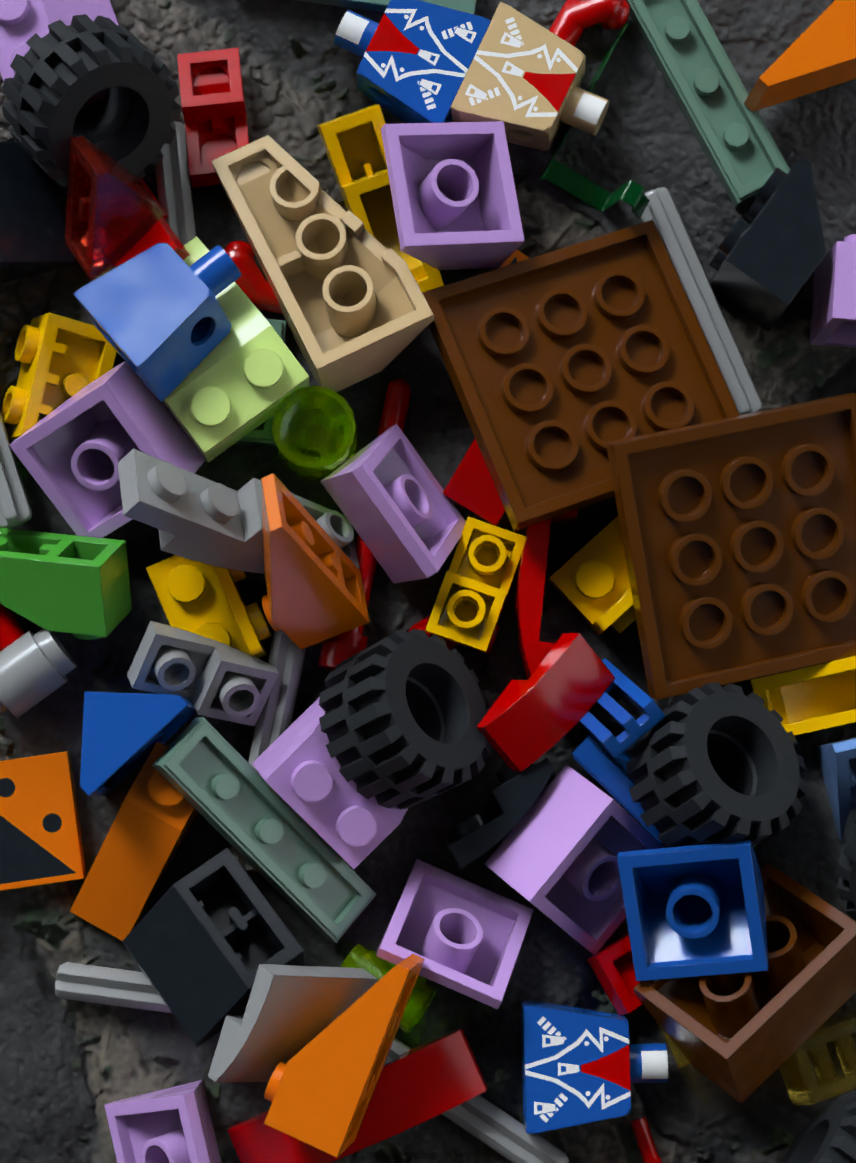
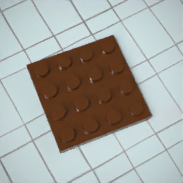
M653 220L422 292L434 314V320L428 326L514 531L614 497L607 442L740 416Z
M848 393L606 443L649 696L659 700L686 694L696 687L700 689L707 683L718 682L722 686L856 656V393Z

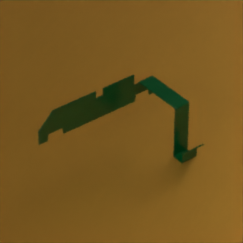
M628 24L621 29L608 49L586 91L592 92L612 55L613 49ZM567 124L538 182L546 179L601 212L606 211L622 200L632 206V213L640 220L650 201L644 195L645 188L629 180L613 193H610L554 159L572 128V125Z

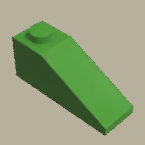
M0 528V604L47 631L72 633L75 638L81 640L107 637L132 610L126 540Z

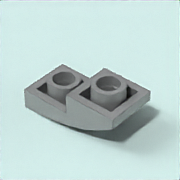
M150 621L127 673L130 684L134 689L157 694L180 695L192 702L197 715L255 727L279 675L276 667L241 650L186 630Z

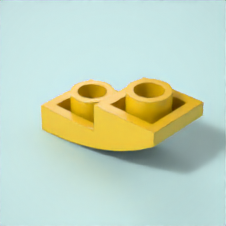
M467 517L462 536L458 542L449 570L446 571L425 632L486 653L517 571L526 536Z

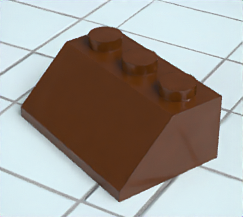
M769 863L760 870L764 886L768 971L640 981L633 988L636 997L693 1067L741 1104L856 992V921Z

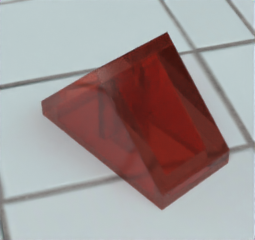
M77 136L70 139L65 243L90 280L106 274L165 213L137 176L87 138Z

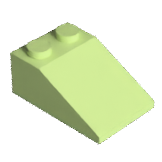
M197 236L184 245L190 255L183 261L188 266H191L209 252ZM233 282L215 296L232 325L230 333L169 396L162 400L208 463L310 389L307 372L236 282Z

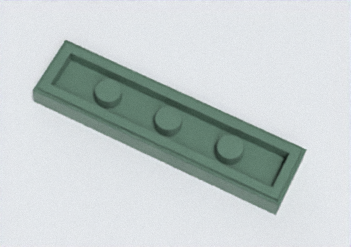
M626 0L630 6L631 19L734 208L736 209L754 200L777 167L788 174L790 169L758 110L752 112L744 105L749 94L698 1Z
M195 717L152 765L326 941L337 943L377 895L306 821L264 781L261 775L204 717Z

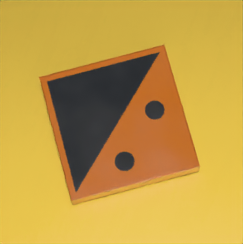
M65 751L0 761V891L86 878L71 752Z

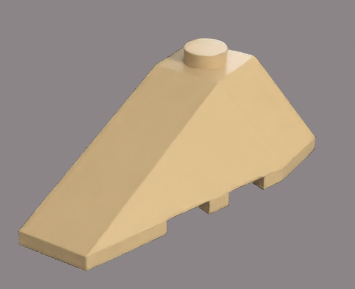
M269 135L211 161L324 398L381 372L434 320V314L407 263L391 248L387 250L365 229L364 223L350 210L346 212L320 188L319 181Z

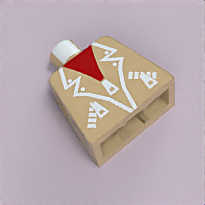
M500 2L450 108L453 122L504 121L507 142L548 151L553 147L563 123L572 125L595 136L605 118L609 100L580 88L586 74V56L579 49L513 7Z

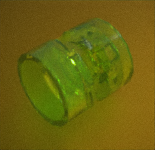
M315 385L298 388L284 397L275 410L272 423L275 445L288 469L299 477L313 481H322L356 454L358 436L353 410L344 397L332 389Z

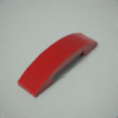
M578 509L530 525L525 534L526 537L516 577L515 622L519 652L527 680L555 645V643L539 641L551 522L572 524L577 518Z
M460 1028L404 1052L399 1058L384 1064L355 1141L338 1157H334L265 1125L264 1122L268 1111L227 1129L241 1163H331L438 1116L486 1092L488 1087L464 1032Z

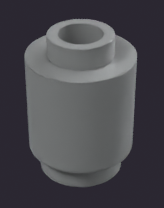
M43 628L34 634L29 630L0 651V715L9 710L14 716L19 718L68 682L65 675L76 668L77 665L52 631H47Z

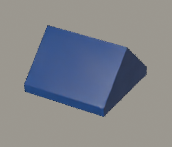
M84 692L80 787L88 796H108L147 760L156 742L165 743L197 714L195 706L189 699L180 695Z
M751 840L618 852L617 860L636 981L768 971L763 878Z

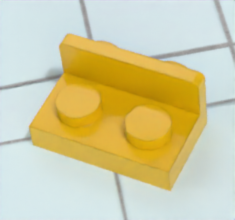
M46 313L33 318L30 325L25 324L22 327L15 347V360L21 362L16 386L11 385L8 388L1 409L3 422L7 423L6 431L9 440L14 441L82 388L113 369L117 351L94 325L53 313Z
M619 516L612 520L548 579L598 635L610 625L620 634L636 620Z
M177 555L146 567L170 626L216 640L258 659L267 655L261 641L272 635L257 601L245 605L236 584L247 578L244 571L221 568Z

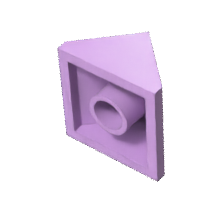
M397 424L387 429L320 481L394 584L425 579L437 573L462 536L466 523L465 519L451 499L443 494V488Z
M416 859L376 956L395 965L412 954L425 959L419 973L420 976L498 1009L504 997L534 909Z
M203 1080L104 1105L117 1163H222Z

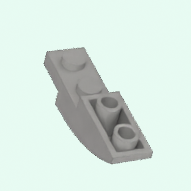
M134 448L118 462L123 515L157 528L162 551L221 568L264 574L261 480L253 477L241 489L236 491L221 483L211 481ZM292 493L359 569L354 531L346 516Z

